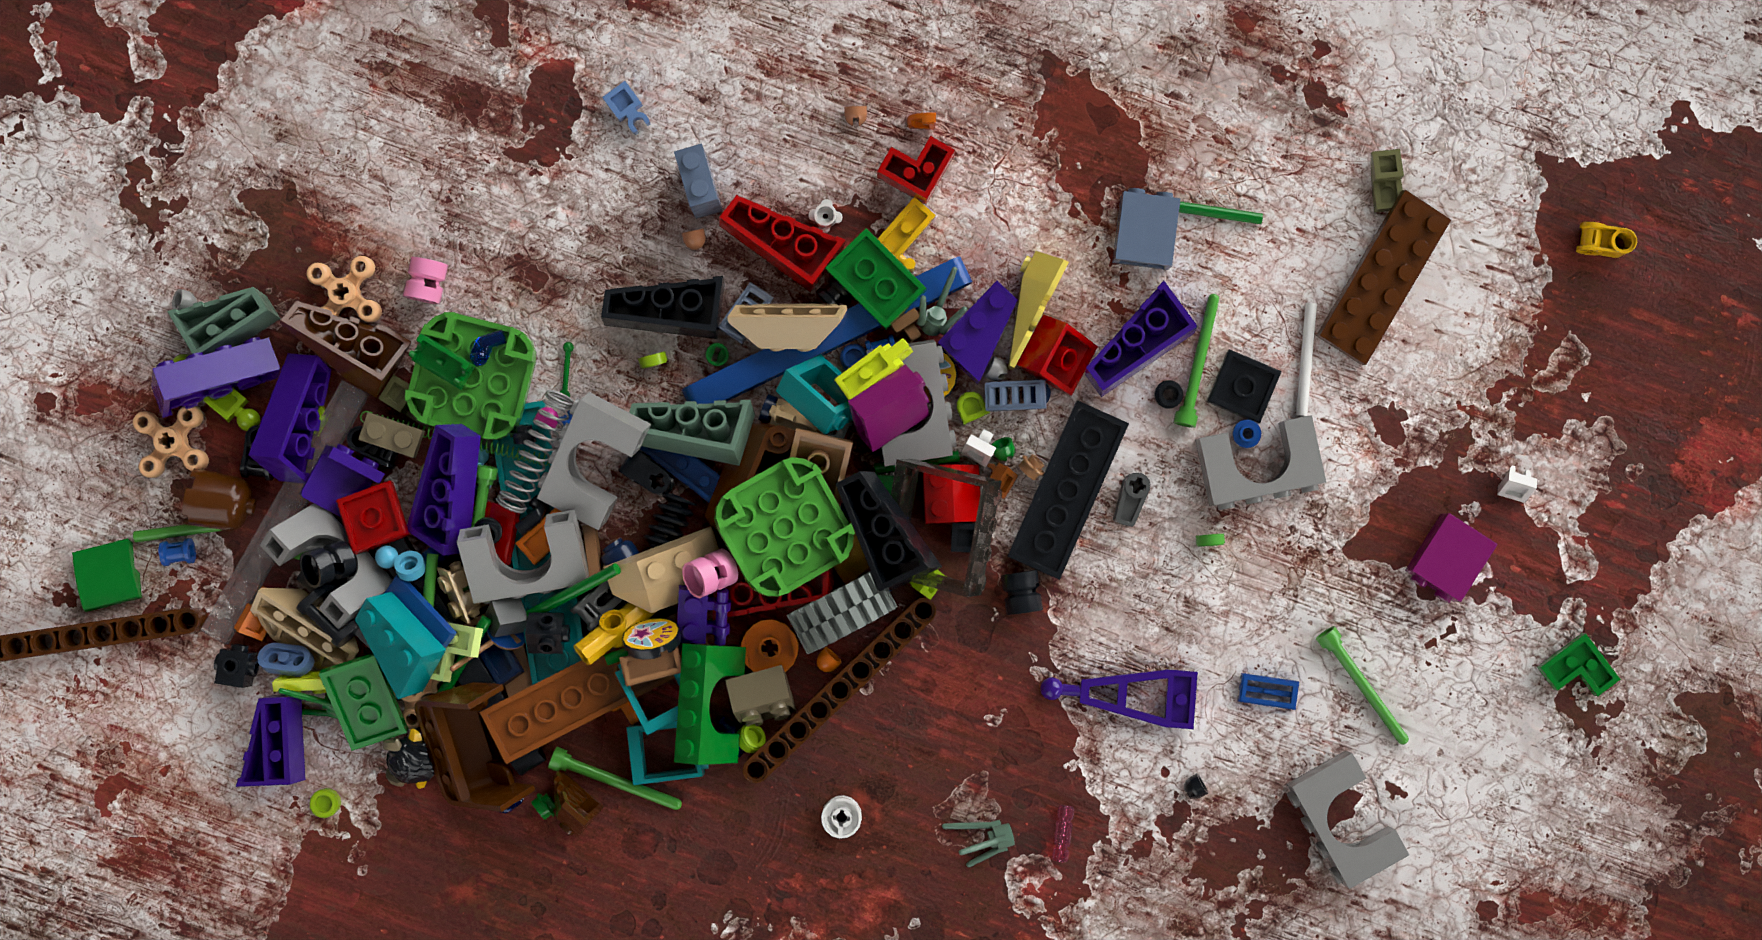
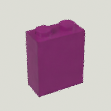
M906 364L848 401L856 432L872 452L929 416L927 407L929 399L923 389L925 382L917 371L913 373Z
M1442 513L1405 571L1412 575L1410 580L1423 588L1428 585L1436 591L1434 595L1448 604L1451 601L1462 602L1498 544L1452 514Z

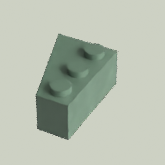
M255 287L219 296V299L209 302H197L193 306L184 309L167 311L191 353L202 352L203 355L215 352L216 348L224 345L239 346L244 341L252 338L281 319L268 297Z

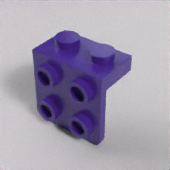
M339 443L336 448L326 445L302 487L300 494L304 499L341 517L336 500L367 489L372 482L380 484L385 473L377 470L379 464L366 457H363L362 461L352 457L354 451Z

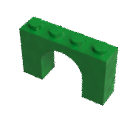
M683 644L674 762L695 765L738 763L740 734L717 732L710 720L709 704L713 688L722 677L744 675L746 647Z

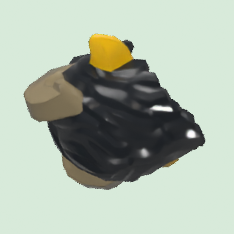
M415 728L410 729L409 736L390 738L383 741V749L389 750L386 756L388 767L386 778L392 785L402 787L405 783H415L417 788L421 789L434 776L433 764L428 757L426 743L423 742V736Z

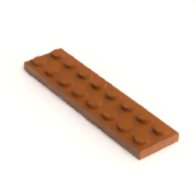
M678 612L664 619H670L677 623ZM706 639L705 644H701V645H709L707 639ZM680 643V644L678 645V650H679V654H680V659L682 660V646H683V644H699V643ZM612 647V648H611L609 651H607L605 654H608V653H611V652H614V651L623 649L624 647H619V648H614V647ZM604 655L591 665H587L581 660L481 711L480 714L505 764L629 702L615 675V672L620 670L618 667L620 662L607 666ZM671 675L631 685L630 687L635 697H638L675 677Z

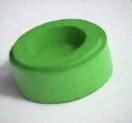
M1224 533L1196 536V546L1198 547L1224 545L1225 543Z

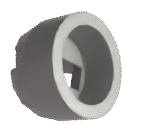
M178 289L173 296L172 309L180 310L191 307L194 303H197V300L193 293Z
M993 356L985 369L984 377L993 381L1003 380L1005 378L1004 374L1008 373L1006 363Z

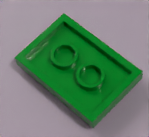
M867 228L825 267V270L885 330L927 291V288Z
M373 653L320 670L319 676L351 751L407 733L408 726L395 695Z

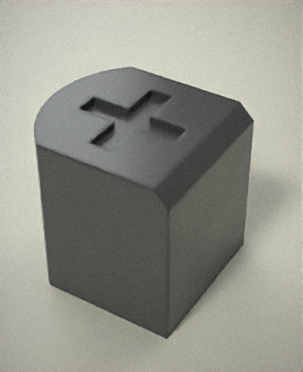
M509 597L492 600L485 612V616L492 620L488 628L492 637L523 633L526 629L528 616L521 598L513 599Z

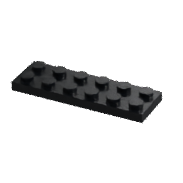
M1077 400L1007 557L1060 580L1129 423Z

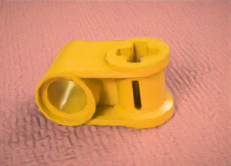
M1582 222L1579 227L1582 229L1580 246L1576 247V252L1585 255L1619 258L1635 249L1637 237L1632 230L1627 228L1607 226L1597 222ZM1616 237H1620L1624 241L1625 247L1623 250L1616 246Z

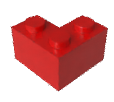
M930 136L919 157L915 160L891 146L877 170V178L927 205L954 158L955 149Z

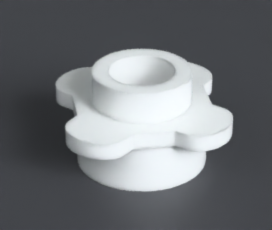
M825 199L816 209L810 210L809 219L815 221L819 229L823 230L824 233H828L831 226L842 221V214L835 210L831 200ZM824 214L828 215L827 219L823 218Z

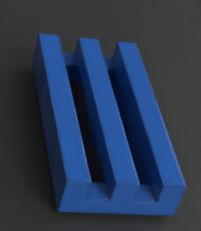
M1241 673L1238 702L1296 710L1299 681ZM1248 680L1292 686V691L1249 686L1247 683ZM1246 691L1290 697V703L1246 697Z

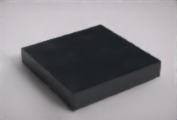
M1229 349L1206 402L1260 424L1282 371Z

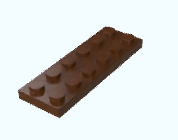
M1402 190L1316 336L1360 365H1367L1451 219L1409 191Z

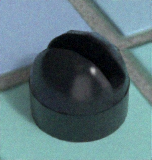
M1198 773L1185 781L1184 791L1187 792L1190 798L1198 799L1208 794V790Z

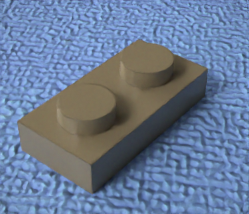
M368 412L358 440L416 458L425 431Z

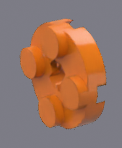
M773 619L755 623L746 632L741 642V647H746L745 664L753 672L782 665L786 672L794 664L799 651L795 633L787 624ZM766 640H771L772 644L778 645V652L774 651V656H769L767 652H762V645H766L764 643Z

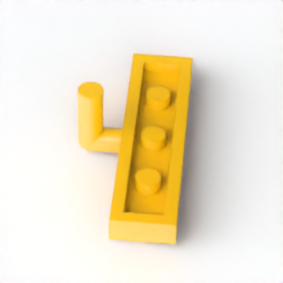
M914 197L880 235L878 240L913 273L916 264L915 260L906 258L903 254L933 221L936 215Z

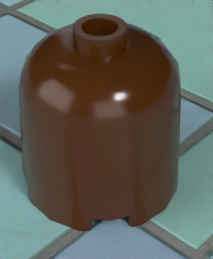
M198 468L193 469L190 474L191 478H195L192 488H186L184 493L182 515L188 517L184 519L183 524L221 530H235L246 522L248 515H254L257 501L252 499L251 488L244 479Z

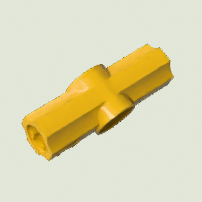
M629 602L619 610H609L600 617L599 626L573 647L582 661L587 665H591L612 647H623L622 637L624 632L630 626L649 619L656 612L650 613Z

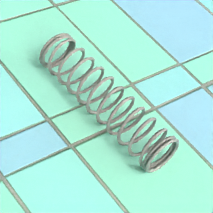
M547 390L545 394L547 399L542 401L548 406L560 409L567 417L557 418L547 411L541 409L537 411L547 418L556 420L563 428L564 425L561 421L569 419L566 411L571 409L574 400L560 392ZM533 420L534 424L554 432L557 438L549 439L534 430H528V433L532 436L548 441L552 445V449H543L529 440L523 441L525 445L543 451L548 458L538 459L526 451H518L520 455L538 461L543 468L541 470L534 469L524 462L515 460V465L525 470L533 471L538 476V479L531 480L519 472L509 471L513 477L531 483L533 489L525 490L514 482L504 481L508 487L525 492L529 498L528 500H521L507 491H500V495L497 496L496 500L502 507L516 513H524L527 507L524 503L531 500L528 492L536 490L533 482L540 481L541 478L538 472L545 470L543 462L548 461L550 458L547 452L555 449L552 441L560 439L556 431H561L562 428H552L544 422ZM503 500L510 501V502H512V503L518 505V506L521 507V508L512 506V505L506 503V502L503 501Z

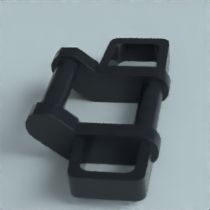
M300 572L297 581L310 594L298 604L297 610L302 615L307 614L332 638L331 642L337 648L344 646L356 635L370 649L355 619L341 630H338L316 608L325 601L331 592L345 584L342 579L338 581L333 580L329 584L313 588L307 584L302 572Z

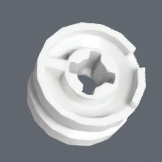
M845 795L835 796L823 808L821 816L822 825L831 836L848 838L855 834L860 827L862 820L861 808L851 797ZM840 811H844L847 815V819L844 822H840L836 818Z

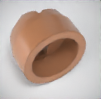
M867 106L844 107L847 123L853 126V119L858 118L859 126L864 124L867 119Z
M704 228L682 233L684 244L692 250L701 248L705 243Z

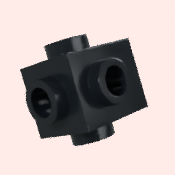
M529 612L525 631L528 653L563 654L565 642L570 641V625H565L564 613Z
M233 643L231 648L220 649L214 660V670H216L214 684L239 688L251 687L260 667L257 659L258 652L248 651V645Z

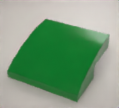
M128 538L72 552L76 584L85 612L142 598L140 572L135 569L133 542Z

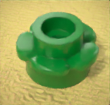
M540 793L536 794L537 797L531 803L544 820L551 815L554 817L555 802L547 793L544 796Z

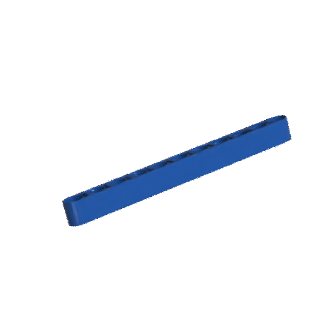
M960 256L915 276L927 288V291L923 294L926 296V306L939 300L953 267H957V273L948 295L973 282ZM918 298L902 315H904L913 308H915L916 311L919 310L920 298ZM857 304L847 309L838 326L816 349L801 352L797 349H784L782 351L763 349L690 384L681 391L686 401H696L697 404L714 403V401L726 400L727 402L784 375L786 369L820 354L823 356L882 326L860 304Z

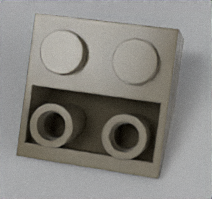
M782 665L725 680L733 714L741 726L745 724L746 727L752 724L760 726L765 720L772 718L774 720H784L791 716L790 713L797 712Z

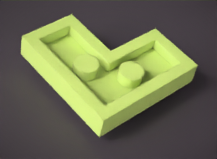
M447 622L457 634L446 647V651L430 679L450 682L452 675L450 667L454 664L455 654L478 658L483 633L482 628Z

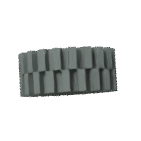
M870 571L847 585L844 584L833 590L830 594L802 606L788 614L787 617L806 653L810 654L897 608V605L889 590L879 592Z

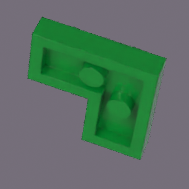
M1586 633L1578 635L1537 666L1551 687L1557 691L1579 675L1591 693L1598 697L1621 680Z

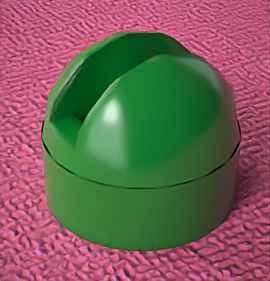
M720 343L709 345L705 351L707 362L713 366L723 365L729 357L728 349ZM717 347L720 350L717 355L716 362H714L711 359L713 357L715 348Z
M1010 437L1000 438L991 444L996 447L993 455L997 460L1006 462L1007 457L1011 459L1014 457L1015 446Z

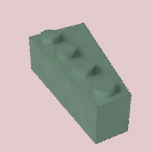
M719 400L708 404L686 401L685 404L670 405L669 402L632 403L629 413L651 424L642 443L643 447L740 466L755 417L751 400H740L739 403H726V400Z

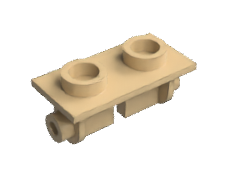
M778 398L776 406L772 405L769 411V416H771L769 424L785 426L795 431L796 428L823 434L785 400Z
M456 561L449 565V570L437 567L440 575L437 578L438 584L442 591L448 595L450 600L448 609L455 619L457 618L467 624L470 623L468 615L469 617L478 616L481 605L480 603H473L470 589L466 591L462 589L468 586L463 565H461L460 561Z

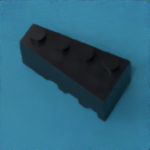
M716 276L712 279H690L687 282H665L645 287L640 285L606 289L601 319L604 326L718 339V326L720 324L725 287L723 276Z
M859 471L835 483L879 592L894 590L942 567L875 472Z

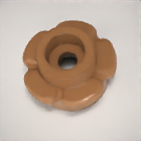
M1033 454L1030 457L1022 456L1023 460L1018 466L1029 478L1036 480L1039 476L1044 475L1042 468L1045 465L1038 457Z

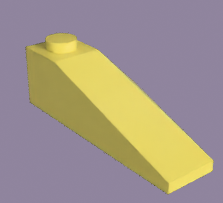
M1035 251L1032 258L1026 256L1019 270L1024 275L1020 282L1008 362L1010 370L1013 371L1034 328L1044 312L1047 302L1054 293L1069 263L1068 261Z

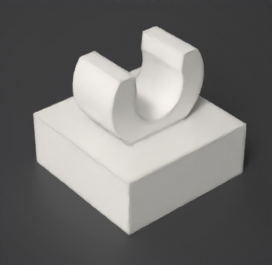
M983 429L979 438L971 434L960 454L986 467L996 450V447L989 444L994 434Z
M1511 466L1505 478L1498 485L1497 495L1525 503L1536 490L1537 479L1531 477L1529 470H1526L1522 475L1515 472V466Z

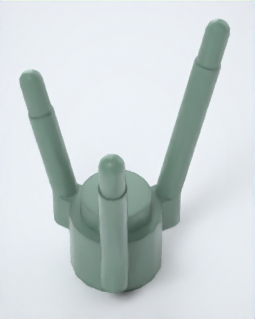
M957 267L952 268L936 306L926 311V296L923 295L920 298V312L917 325L927 335L937 336L940 333L945 335L948 329L967 311V307L964 306L947 321L946 312L942 308L957 273Z
M1000 819L992 822L944 823L942 825L943 829H992V831L987 832L989 840L959 850L960 855H965L990 846L992 848L967 862V867H972L998 853L1008 851L1007 847L1015 845L1010 824L1001 825Z

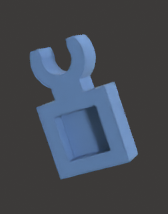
M626 81L602 97L620 122L628 118V127L633 134H638L634 126L637 120H643L647 126L651 125L647 115L637 111L643 105Z

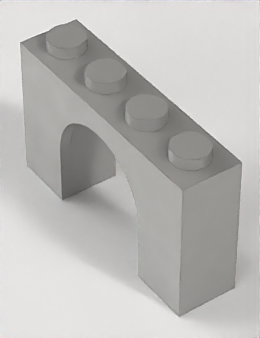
M934 339L908 343L913 353L902 361L913 373L917 371L922 376L925 386L930 392L931 407L929 416L918 426L906 430L881 447L885 466L952 456V447H957L954 430L949 431L948 419H952L950 402L945 403L943 391H948L946 374L940 373L939 363H944L942 346H936ZM874 349L866 350V355L869 354V353H870L871 351H873Z
M589 392L583 398H577L570 409V414L573 417L570 423H566L560 432L559 438L562 439L559 448L556 447L550 455L548 463L552 465L549 472H545L538 483V487L541 490L537 499L562 512L575 509L579 521L599 530L608 521L618 497L590 483L582 476L576 463L578 445L588 440L600 441L632 457L641 448L651 424Z
M1312 415L1278 423L1285 453L1284 465L1280 473L1267 483L1252 482L1240 474L1234 463L1228 432L1196 439L1195 442L1209 506L1217 505L1218 510L1235 507L1234 501L1245 499L1247 505L1262 502L1263 495L1273 494L1274 499L1291 496L1290 490L1301 488L1302 493L1319 490L1318 484L1326 483Z
M312 504L271 528L260 546L281 566L305 551L319 547L323 548L325 545L340 540L345 541L349 546L350 544L344 526L333 516L332 512ZM368 551L357 555L354 554L356 560L354 575L347 577V583L331 592L319 608L338 630L356 618L366 598L384 594L393 581L390 574L376 563Z
M575 509L546 514L544 529L551 557L544 565L534 570H516L500 560L495 550L489 524L460 529L457 545L473 603L483 602L490 604L492 600L509 597L518 599L527 594L538 592L547 594L555 589L569 588L588 578L587 557Z
M1344 751L1288 782L1287 786L1290 792L1287 793V796L1294 808L1299 807L1304 815L1301 821L1309 834L1312 832L1315 834L1318 840L1315 846L1323 859H1329L1332 865L1329 871L1338 885L1342 883L1350 889L1409 856V853L1397 831L1389 826L1356 843L1340 842L1331 834L1327 823V813L1331 802L1340 793L1367 779L1353 753Z

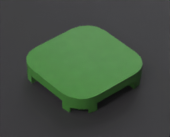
M444 312L432 318L427 324L425 323L420 332L421 334L427 335L475 364L476 367L462 390L415 363L409 389L405 390V401H407L410 412L417 418L416 420L427 425L463 424L479 434L482 439L499 440L508 437L510 432L515 431V426L519 425L523 416L536 365V349L533 341L525 333L513 327L455 312Z
M792 457L782 460L729 490L720 498L715 508L714 521L720 536L746 582L754 591L764 596L777 597L790 593L804 583L842 563L849 556L853 547L855 532L852 523L849 524L823 478L821 469L815 463L804 458Z

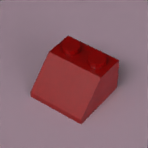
M1043 314L1016 365L1039 380H1046L1047 384L1072 396L1098 346L1068 323Z
M933 465L922 467L925 524L982 521L979 465Z

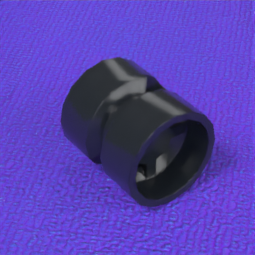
M340 540L325 545L323 548L319 547L302 553L300 556V569L307 584L317 588L329 584L333 580L338 581L354 575L356 560L350 546L345 541Z
M1037 570L1001 575L1003 591L1008 593V596L1004 599L1006 615L1043 610L1041 594L1036 592V588L1040 586Z

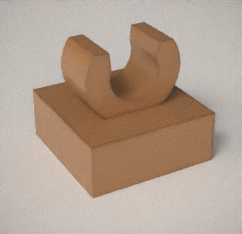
M915 308L899 317L890 326L896 336L905 332L911 343L921 337V333L915 326L919 318Z

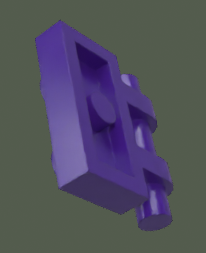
M679 585L677 624L682 637L680 643L705 644L706 633H711L715 635L714 644L719 646L726 644V636L729 634L730 625L727 622V614L731 610L728 589H717V597H708L706 595L702 598H696L689 592L686 585ZM707 610L716 611L715 621L707 620Z

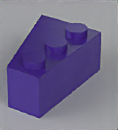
M998 281L978 299L937 343V346H942V350L977 385L1017 303V299Z
M272 695L258 698L249 733L252 735L248 750L244 752L243 761L245 762L241 777L237 779L236 787L291 785L306 780L302 700L287 695Z

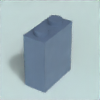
M702 143L674 151L689 206L695 218L698 219L722 212L723 209Z
M1129 188L1128 192L1124 191L1120 196L1112 263L1169 270L1173 264L1180 198H1174L1173 193L1157 192L1156 195L1145 194V190L1139 188Z

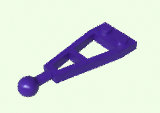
M1164 669L1081 679L1080 685L1062 684L1059 679L1049 677L1042 682L1040 691L1043 697L1048 700H1056L1061 695L1077 696L1082 704L1162 727L1194 730L1198 672ZM1167 678L1164 717L1126 707L1128 683ZM1118 684L1116 704L1089 697L1090 687Z

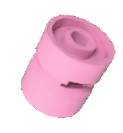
M411 257L408 269L411 279L405 283L403 297L439 305L443 292L440 282L445 281L448 265L430 259Z
M721 548L704 557H699L685 563L682 575L689 592L696 598H702L716 592L717 589L720 590L736 583L738 580V569L731 554Z

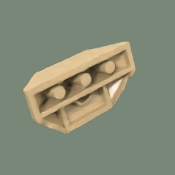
M735 305L727 318L728 323L759 349H770L771 351L797 349L798 351L806 352L816 349L838 326L847 311V305Z
M710 526L615 562L619 565L621 573L607 580L611 593L650 613L677 604L679 585H685L682 575L684 564L719 549L712 527ZM609 564V565H607V566H604L603 569L609 567V566L612 565V564Z
M261 588L258 590L250 611L254 616L258 617L262 627L274 641L306 647L314 656V666L320 670L356 658L359 648L355 636L344 646L337 648L331 642L332 638L307 614L302 615L297 610L298 604L309 593L302 589ZM323 602L316 607L318 610H320L319 608Z

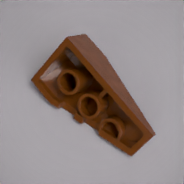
M296 301L282 317L280 324L350 383L377 398L395 373L410 347L411 341L386 326L377 324L374 327L360 323L358 318L350 316V319L333 315L330 310Z
M560 770L553 776L556 818L561 822L559 826L563 831L571 836L575 834L578 837L601 812L604 806L563 770Z

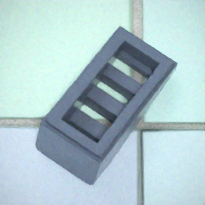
M751 282L718 326L719 330L742 345L747 338L729 325L727 317L735 305H743L744 302L749 305L758 304L748 297L750 293L764 301L762 304H771L774 297Z
M1046 380L986 382V411L1047 409ZM1031 387H1035L1036 403H1031ZM1008 388H1011L1012 404H1008ZM1019 388H1023L1024 403L1020 404ZM997 389H1000V404H998Z

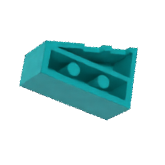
M393 592L366 598L355 621L397 699L423 692L446 649Z

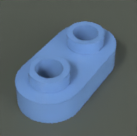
M283 643L267 644L260 650L257 656L258 664L266 672L295 677L307 674L315 662L314 656L306 647Z

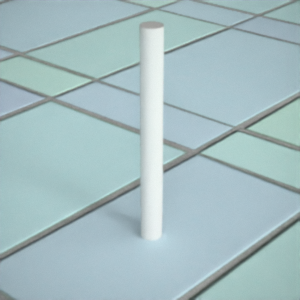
M1305 303L1296 416L1305 417L1308 413L1316 303Z

